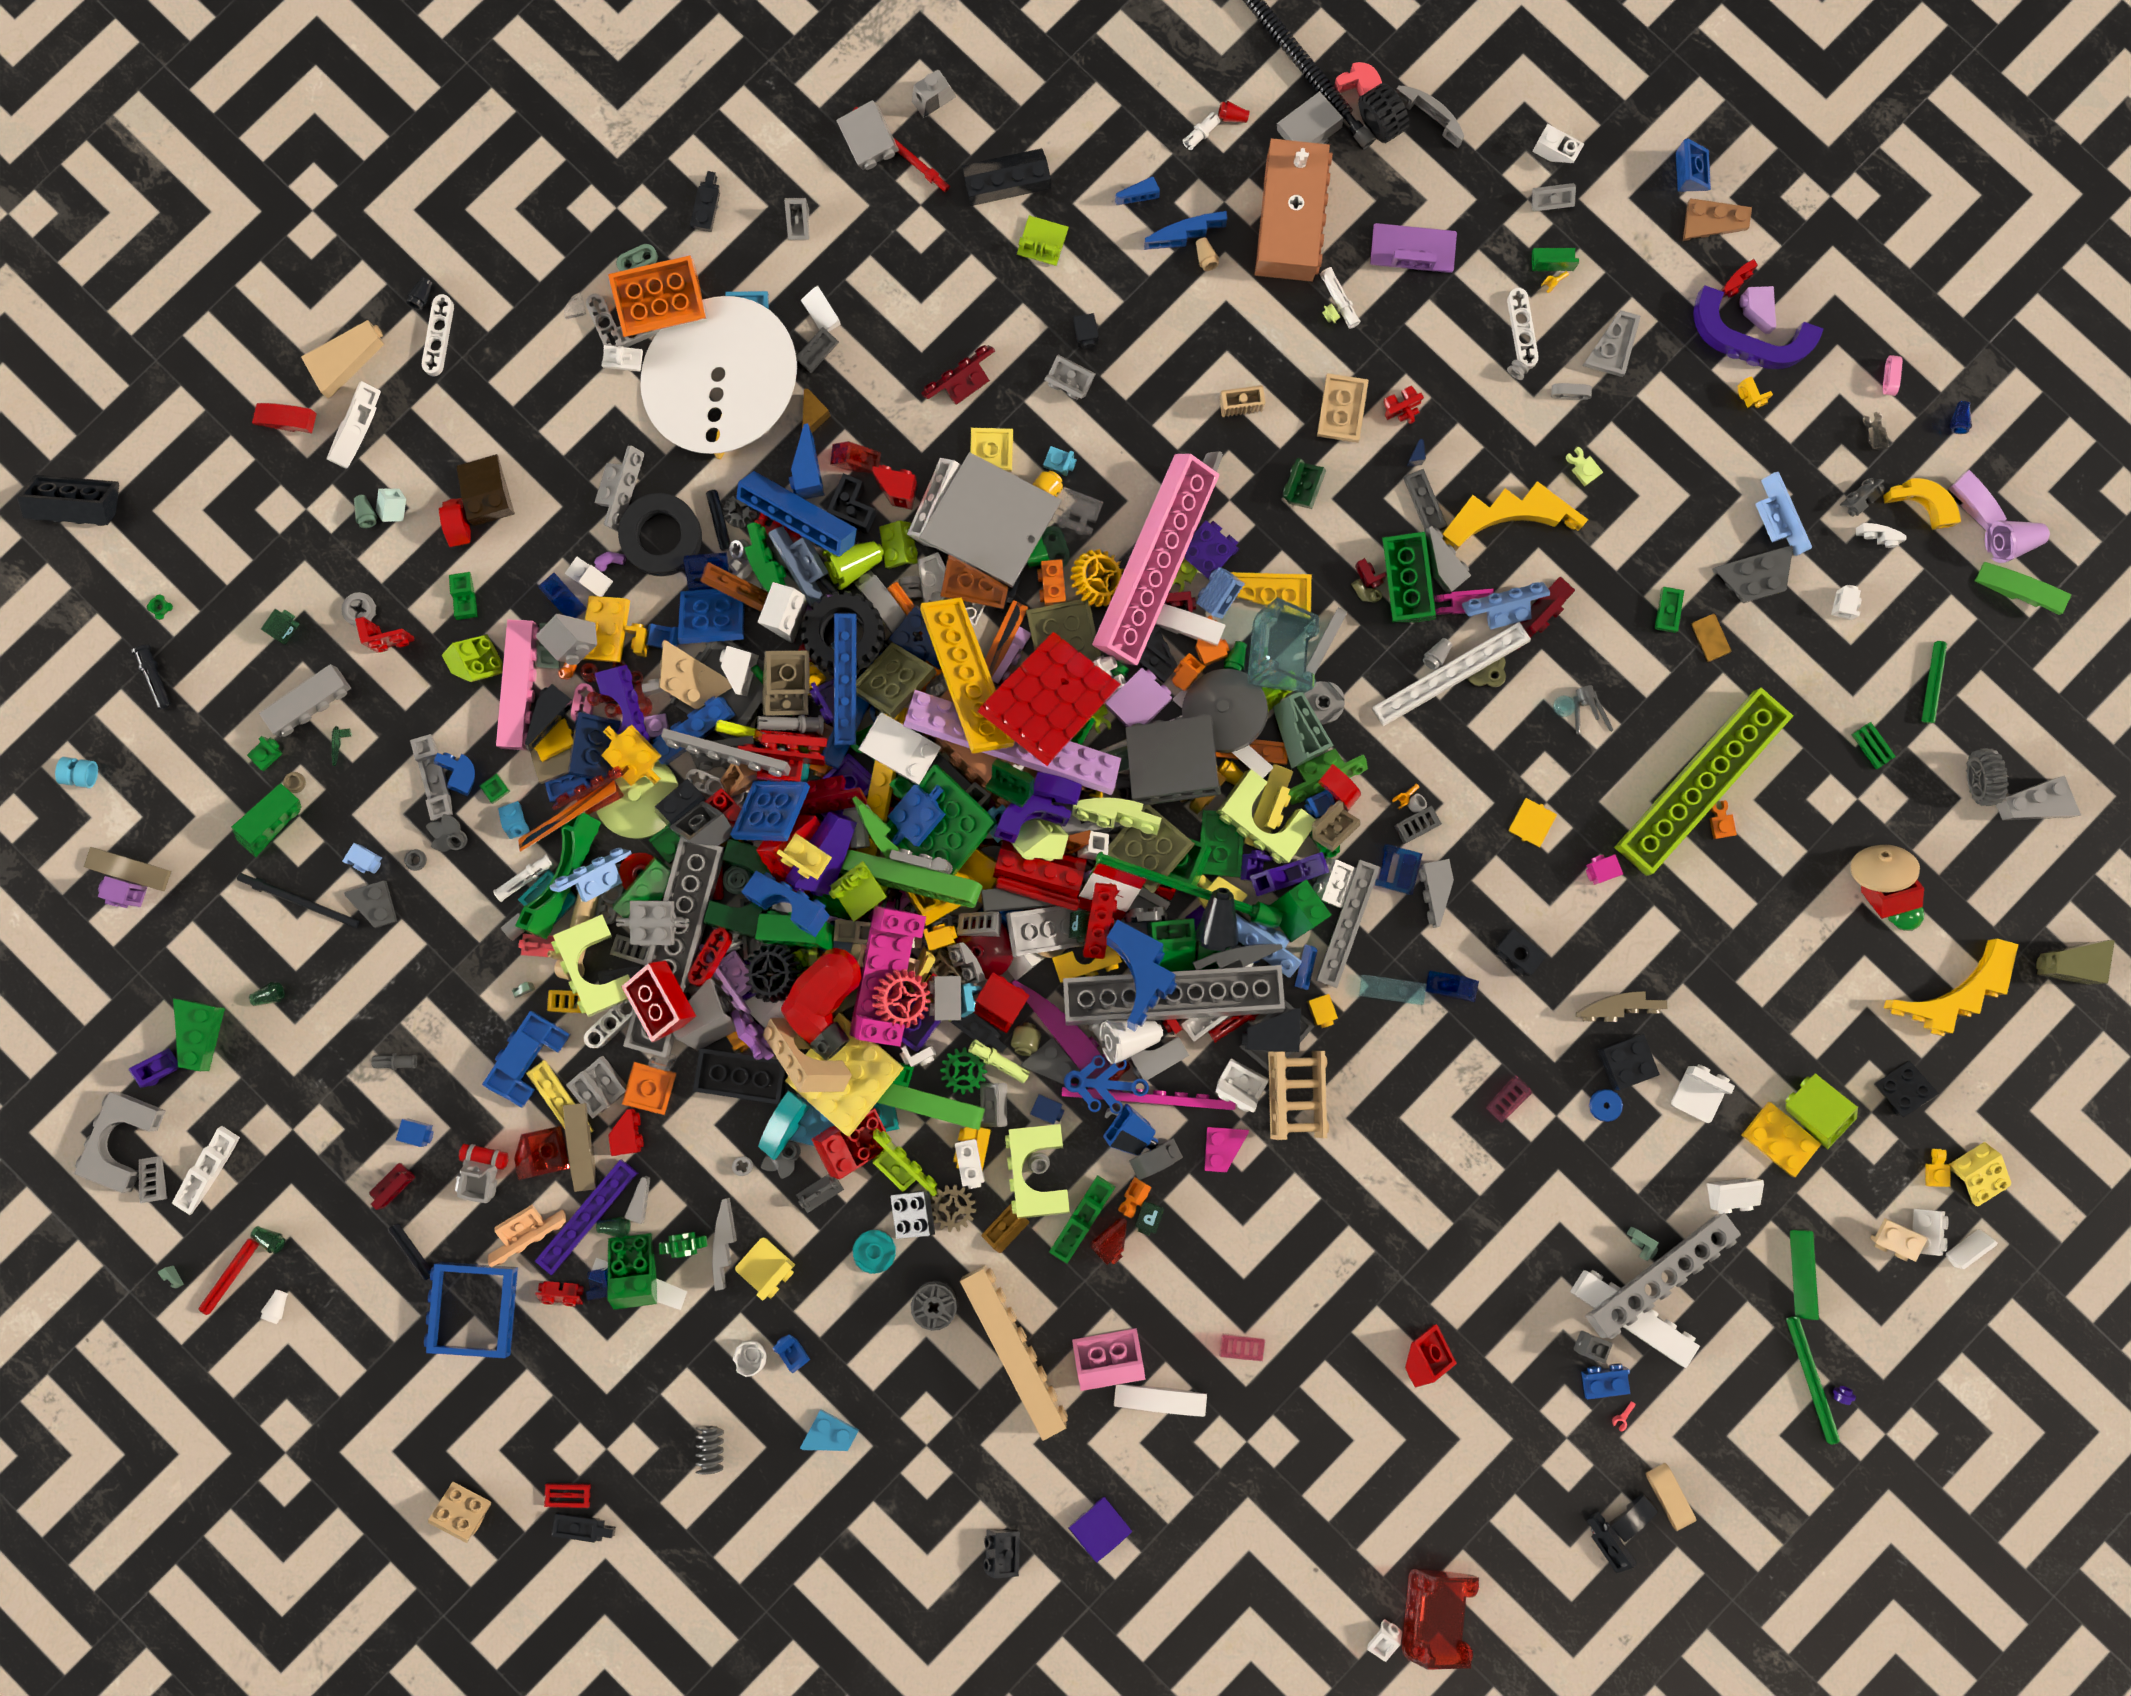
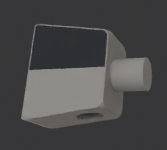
M936 70L914 85L912 103L921 116L925 118L956 98V95L940 70Z

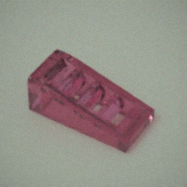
M1515 1075L1486 1106V1109L1502 1123L1532 1094V1090ZM1516 1085L1523 1091L1521 1094L1514 1089ZM1509 1092L1517 1097L1515 1101L1508 1095ZM1503 1097L1511 1104L1510 1107L1501 1101ZM1496 1104L1505 1110L1503 1114L1495 1107Z
M1222 1333L1219 1356L1263 1361L1265 1339ZM1229 1340L1233 1341L1231 1352H1228ZM1237 1341H1241L1240 1353H1236ZM1246 1342H1250L1248 1354H1244ZM1254 1343H1258L1257 1355H1253Z

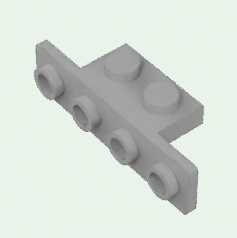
M627 446L622 465L606 463L594 502L600 506L609 507L604 525L617 532L620 520L629 506L644 457V452L633 446Z

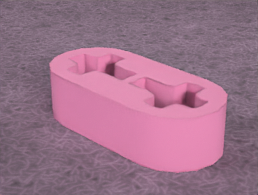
M1890 355L1887 358L1883 380L1884 395L1896 396L1899 391L1902 371V357Z
M587 683L579 684L574 692L571 717L575 722L576 713L581 712L582 705L584 706L583 711L585 713L593 714L596 692ZM585 688H587V691L590 692V696L587 695L585 697V702H583V696L580 694V692L585 691Z

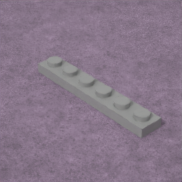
M665 728L661 735L666 745L671 748H687L686 750L698 755L701 752L707 754L711 759H727V762L737 766H740V763L748 765V768L755 771L767 770L773 776H789L791 770L789 764L785 761Z
M1362 860L1358 861L1316 981L1334 988L1338 987L1379 872V866Z

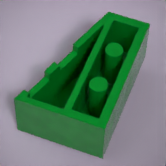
M280 783L231 826L236 840L254 857H257L282 828L299 814L302 808L300 800Z
M655 856L613 904V910L623 918H629L630 901H661L668 884L671 869Z
M768 911V914H759L755 939L763 944L783 945L784 947L791 948L792 946H804L806 950H812V947L829 950L834 946L835 926L828 922H825L819 933L814 937L799 929L790 920L792 912H788L787 915H781V913L776 911Z
M173 998L178 1067L199 1072L210 1071L225 1008Z

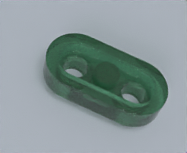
M1049 526L1042 535L1049 560H1056L1055 557L1057 555H1062L1063 567H1065L1070 561V553L1060 528ZM1051 535H1054L1057 539L1055 541H1050L1049 537Z

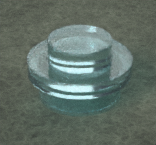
M1560 696L1554 701L1553 709L1558 716L1567 717L1574 712L1575 703L1569 696Z

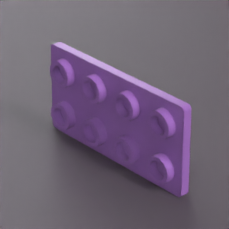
M1375 223L1373 226L1370 264L1452 273L1454 270L1457 232Z

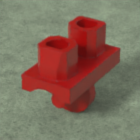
M1409 386L1401 391L1405 400L1399 403L1395 394L1384 399L1383 402L1387 410L1385 417L1387 420L1403 413L1398 416L1400 422L1407 420L1409 424L1415 422L1414 415L1419 413V409L1416 406L1421 404L1424 396L1422 392L1417 394L1413 386Z

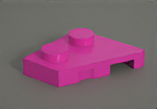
M1207 1127L1204 1171L1227 1172L1249 1134V1130Z

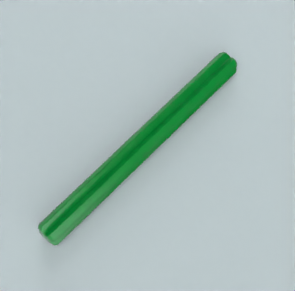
M1798 1316L1788 1317L1786 1321L1826 1441L1830 1445L1840 1442V1438L1800 1318Z

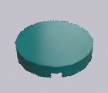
M881 1230L864 1232L856 1239L853 1246L854 1261L862 1271L869 1274L886 1271L893 1264L896 1257L895 1243L886 1232Z

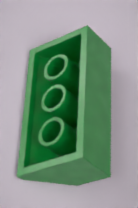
M1425 532L1382 538L1393 622L1416 623L1436 620Z

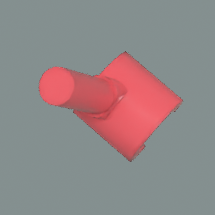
M1632 1401L1621 1415H1616L1612 1419L1614 1426L1618 1421H1623L1619 1427L1620 1431H1624L1627 1428L1626 1419L1636 1405Z

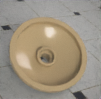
M1875 845L1858 852L1851 861V874L1856 882L1865 888L1878 892H1895L1906 889L1915 883L1920 872L1918 860L1914 855L1903 848L1893 845Z

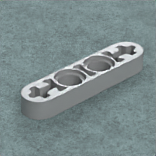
M1339 607L1337 608L1300 678L1302 681L1310 684L1347 611Z

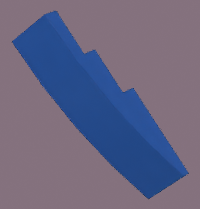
M1227 212L1203 214L1164 227L1145 238L1144 250L1185 247L1187 238L1206 237L1207 228L1226 227Z

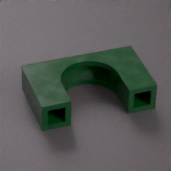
M728 839L722 863L746 869L752 874L755 871L763 875L765 872L771 874L756 851L758 847ZM710 901L703 923L754 939L759 914H766L767 909L765 910L753 902L747 906L736 908Z

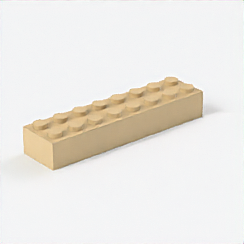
M983 1265L962 1276L960 1283L1042 1441L1066 1429L1068 1415L1063 1405L1058 1406L1056 1402L1058 1401V1396L1053 1386L1048 1387L1046 1383L1047 1374L1042 1365L1037 1366L1035 1362L1037 1361V1355L1032 1346H1027L1025 1342L1027 1341V1336L1021 1326L1017 1327L1015 1323L1017 1317L1012 1307L1007 1308L1005 1304L1007 1298L1001 1287L997 1289L994 1283L996 1282V1276L991 1267L987 1269Z

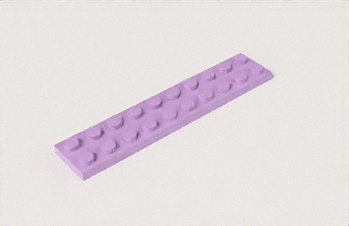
M915 690L903 726L970 748L954 702ZM1071 741L1048 766L1017 742L1014 743L1013 747L982 752L1043 773L1075 781L1082 786L1112 795L1121 762L1119 757Z

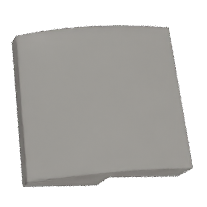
M604 1056L599 1057L587 1069L580 1072L566 1084L580 1104H587V1113L592 1119L624 1095L627 1087Z

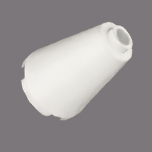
M1107 1020L1102 1022L1100 1026V1040H1105L1106 1048L1102 1049L1107 1060L1112 1064L1119 1063L1160 1042L1163 1036L1162 1027L1156 1021H1145L1142 1027L1138 1026L1135 1032L1127 1028V1020Z

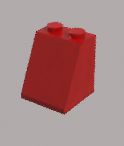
M798 815L788 841H763L756 851L760 855L762 862L767 866L777 882H787L785 881L786 876L792 869L780 861L782 857L777 854L778 850L784 851L795 833L809 842L821 825L815 815Z

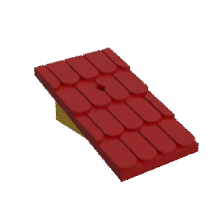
M1053 632L981 705L977 712L1048 766L1121 684Z

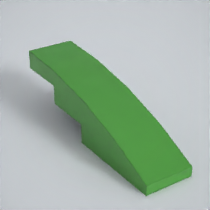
M1983 562L1975 579L1976 582L2010 599L2018 598L2034 607L2041 606L2058 615L2063 614L2072 595L2030 576L1988 562Z
M855 796L853 802L866 831L886 859H890L891 850H899L887 836L890 828Z

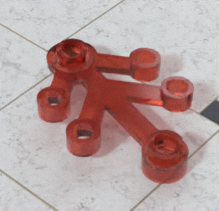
M622 659L621 663L613 662V668H615L617 664H622L624 666L625 662ZM592 663L584 664L580 670L583 680L597 682L595 673L598 672L597 667ZM591 668L593 672L587 674L585 670ZM633 671L631 673L632 684H634L638 695V705L640 703L646 705L643 709H640L643 716L646 717L652 711V702L644 696L642 691L643 674L640 671ZM635 675H639L641 677L637 681L633 680V677ZM590 692L587 695L588 704L591 706L615 701L612 697L598 694L597 692ZM596 696L598 699L592 702L590 698ZM612 703L605 706L604 711L609 718L622 714L620 706ZM609 708L615 709L614 713H608L607 711Z

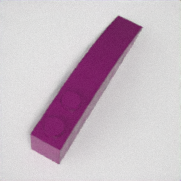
M1014 980L1012 982L1014 986L1022 988L1025 993L1030 995L1026 1002L1080 1070L1090 1064L1094 1056L1101 1055L1096 1049L1099 1044L1092 1035L1088 1038L1077 1025L1066 1026L1065 1014L1054 1004L1018 981ZM1105 1054L1101 1055L1105 1059L1104 1066L1096 1068L1086 1078L1096 1079L1110 1067L1112 1063L1107 1060ZM1099 1057L1094 1060L1096 1066H1100L1103 1063V1060Z

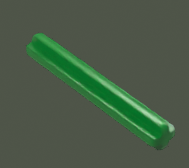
M1936 641L1933 646L1922 722L1927 724L1934 723L1936 719L1947 643L1944 641Z

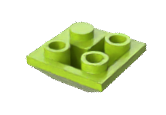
M488 634L452 643L442 654L451 674L469 682L503 673V663Z

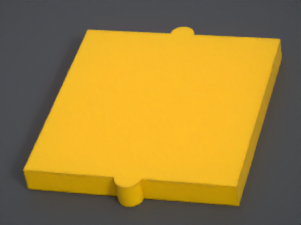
M565 718L560 720L534 748L542 762L572 747L573 731L569 729Z
M1525 798L1508 831L1522 838V841H1528L1537 847H1541L1557 814L1544 808L1543 804L1539 805Z

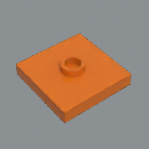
M634 1062L622 1104L665 1115L677 1073Z

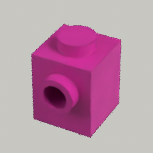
M1602 854L1592 858V863L1586 865L1588 868L1586 870L1587 877L1591 882L1593 881L1594 885L1623 875L1616 855L1605 858Z

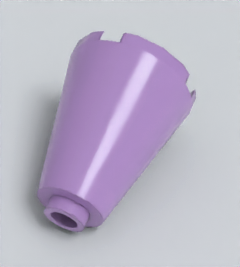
M2000 520L1992 522L1991 528L1986 530L1985 547L1987 552H1991L1994 556L1992 558L1993 561L2006 563L2045 544L2049 539L2050 532L2043 523Z

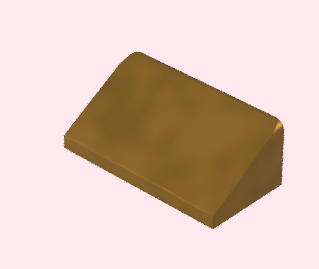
M1715 614L1691 623L1707 662L1731 653L1730 646Z
M1010 1204L981 1236L995 1251L1001 1253L1029 1224V1221L1026 1218L1018 1219L1017 1214L1012 1213V1204Z

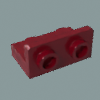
M398 1163L369 1192V1195L374 1199L371 1205L376 1210L384 1209L416 1177L403 1163Z

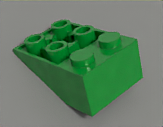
M1193 918L1146 922L1147 935L1163 943L1165 955L1159 966L1171 972L1195 970L1193 962L1195 961L1196 940Z
M651 1233L608 1238V1301L613 1309L657 1304V1279Z

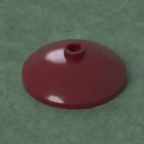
M968 920L964 922L963 929H967ZM973 920L972 929H975L976 920ZM984 920L980 921V928H983ZM988 920V927H987V928H990V927H991V920ZM1002 923L1000 937L957 935L958 938L954 939L955 944L963 942L972 951L981 966L986 980L990 978L993 972L997 975H1002L1013 961L1014 957L1012 955L1009 931ZM976 948L980 950V954L976 953Z

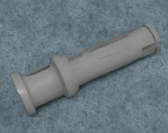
M800 715L798 718L757 716V730L798 731L800 734L817 732L818 735L823 733L824 720L822 715L818 717Z

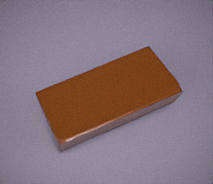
M1091 830L1069 835L1064 853L1071 855L1087 846Z

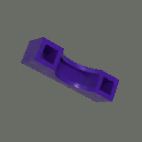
M627 665L595 673L600 693L612 697L622 710V724L616 733L619 735L628 726L633 725L650 743V736L644 726V716L638 705V695L633 688L632 674Z

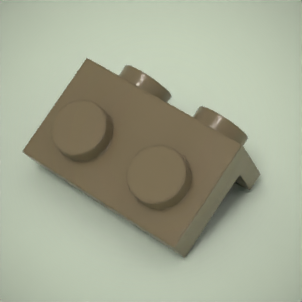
M1339 800L1334 805H1331L1321 818H1317L1312 825L1313 840L1333 852L1360 826V819L1343 809V802Z

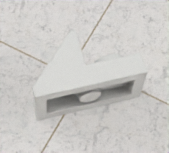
M578 557L575 558L565 572V575L600 597H603L613 582L595 567Z

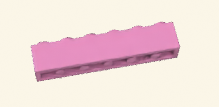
M507 619L496 746L501 749L527 750L525 741L533 716V712L530 709L531 703L535 699V692L532 690V686L537 677L534 663L537 661L536 641L538 639L536 634L539 632V627L534 621Z

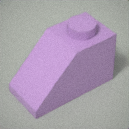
M1774 286L1748 287L1740 296V307L1743 308V315L1763 333L1770 334L1776 328Z

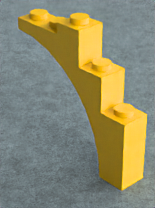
M2000 939L1988 940L1984 954L1975 970L1951 992L1923 1002L1886 1000L1884 1009L1891 1010L1890 1014L1904 1017V1014L1912 1016L1914 1021L1925 1022L1924 1028L1931 1030V1034L1944 1036L1945 1033H1953L1957 1014L1971 1017V1014H1980L1984 995L1998 998V995L2007 994L2019 944Z

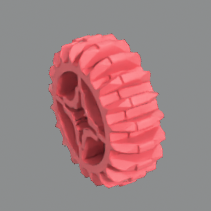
M895 969L892 975L886 973V980L882 978L878 980L881 986L874 987L878 994L872 995V998L877 999V1002H874L872 1006L879 1008L875 1014L881 1016V1021L893 1023L892 1026L898 1023L901 1028L903 1024L905 1028H909L910 1022L914 1025L918 1024L917 1017L919 1019L924 1018L921 1012L929 1011L925 1007V1003L931 1002L930 999H926V996L931 992L924 990L928 984L921 982L922 977L919 975L915 976L914 971L908 973L906 969H902L900 972ZM902 981L910 983L915 992H907ZM893 987L892 994L887 997L889 990ZM902 995H903V996H908V997H904V999H902L901 1002H897V1000H899L900 998H902ZM913 1001H915V1004L910 1011V1005ZM888 1006H896L900 1016L896 1017L893 1015Z

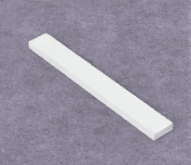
M1518 622L1373 706L1372 710L1384 727L1531 641V638L1521 623Z

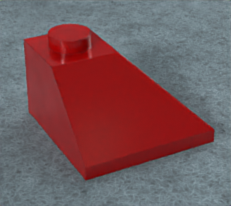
M1437 1324L1430 1327L1411 1343L1405 1369L1415 1388L1436 1382L1457 1364Z

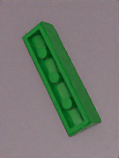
M1806 1229L1790 1230L1795 1316L1801 1319L1819 1320L1813 1231Z

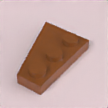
M948 555L941 597L951 599L962 598L966 602L1004 609L1008 591L1007 585Z

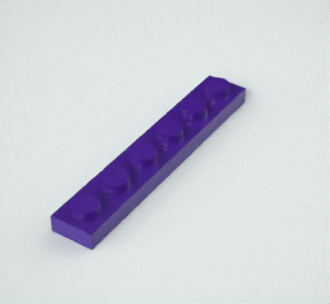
M620 1159L535 1262L550 1275H553L635 1178L638 1172Z

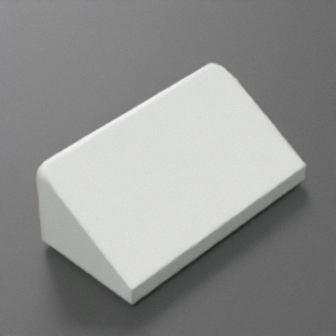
M818 286L814 287L801 299V302L819 330L824 327L829 332L841 325L837 315Z
M1976 1230L1946 1253V1257L1954 1267L1965 1269L1998 1243L1982 1230Z

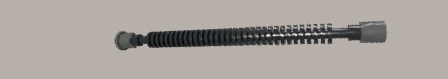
M1243 0L1252 13L1256 15V18L1259 19L1260 23L1266 27L1265 29L1269 31V34L1276 39L1275 41L1279 43V46L1289 56L1295 66L1309 80L1313 88L1317 92L1320 91L1343 117V120L1347 121L1351 126L1350 130L1354 133L1353 137L1360 146L1366 149L1376 140L1375 135L1366 125H1363L1351 114L1353 111L1352 107L1346 103L1347 101L1343 99V96L1336 90L1335 86L1326 78V75L1323 74L1320 68L1316 66L1317 64L1313 62V59L1306 54L1307 52L1303 50V47L1283 25L1277 15L1273 13L1269 5L1263 0Z

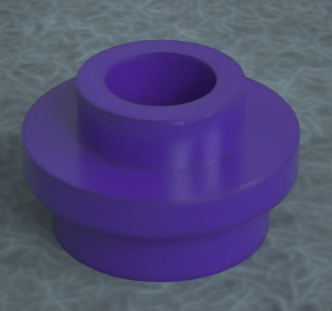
M1840 1386L1839 1388L1835 1387L1833 1390V1398L1842 1404L1851 1405L1852 1401L1856 1399L1853 1390L1848 1387Z

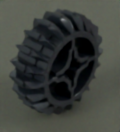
M769 944L768 946H761L760 950L753 951L754 957L750 956L748 958L751 964L744 966L746 969H749V973H745L744 976L749 977V981L745 984L752 986L749 992L756 993L755 998L762 999L763 1002L771 1001L772 1003L786 1000L793 984L798 979V974L803 972L797 970V966L801 963L794 961L797 955L790 954L791 949L784 948L783 945ZM780 960L782 961V963H783L785 969L782 968V966H781V964H780ZM779 972V974L767 975V973Z

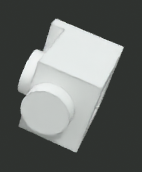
M1846 585L1837 590L1831 615L1849 620L1860 616V612L1856 610L1861 605V590H1858V587L1853 585Z

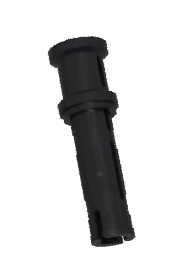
M145 644L135 647L131 650V653L135 655L138 661V670L146 678L157 709L171 706L157 671L158 663L154 661L150 652L151 646Z

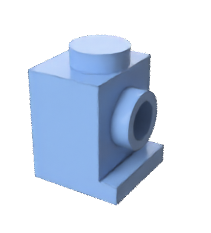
M353 843L342 862L353 865L355 869L362 873L370 871L374 874L380 868L382 857L362 845Z

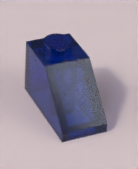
M1429 971L1425 992L1475 1002L1479 981L1465 976Z

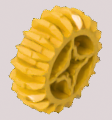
M1100 549L1095 551L1089 550L1085 554H1081L1079 559L1074 561L1073 564L1075 566L1070 570L1073 573L1070 579L1075 581V583L1071 587L1077 588L1078 591H1076L1075 595L1081 594V601L1088 599V605L1095 603L1096 607H1100L1102 604L1103 606L1110 604L1122 573L1125 570L1119 568L1121 561H1114L1115 555L1108 557V551L1101 553ZM1088 566V577L1086 578V567ZM1110 578V589L1108 590V579Z

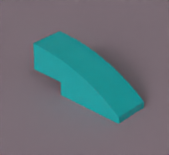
M788 1091L771 1116L758 1147L775 1160L801 1126L798 1122L810 1106L795 1093Z

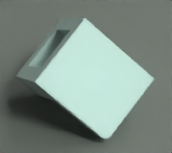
M378 489L376 512L382 522L403 521L406 498L401 490Z

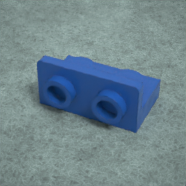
M1621 1363L1610 1364L1609 1368L1601 1369L1600 1366L1588 1367V1371L1581 1372L1586 1399L1630 1394L1628 1380L1630 1369Z

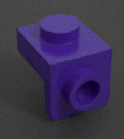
M1252 850V854H1243L1240 880L1252 882L1250 876L1263 872L1264 862L1272 861V857L1264 855L1265 852L1260 850Z

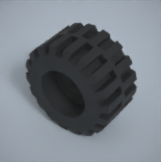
M1380 83L1358 99L1359 111L1364 124L1381 143L1391 141L1408 129L1409 117L1406 107L1400 96L1388 84Z

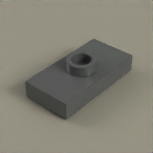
M822 327L798 353L796 360L812 373L837 346L839 341Z

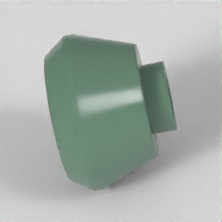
M731 866L724 873V887L732 894H743L741 891L751 879V872L743 868Z

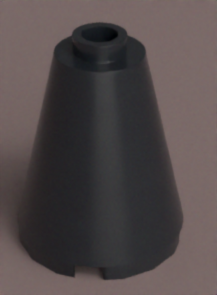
M1218 888L1212 892L1196 930L1195 940H1199L1204 948L1214 951H1225L1226 947L1231 946V949L1238 945L1239 936L1234 895L1227 888Z

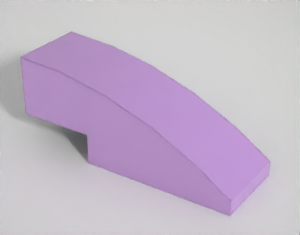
M1970 470L1963 473L1948 488L1962 502L1960 506L1985 530L1991 528L1992 522L2005 521L2007 519L1988 489Z

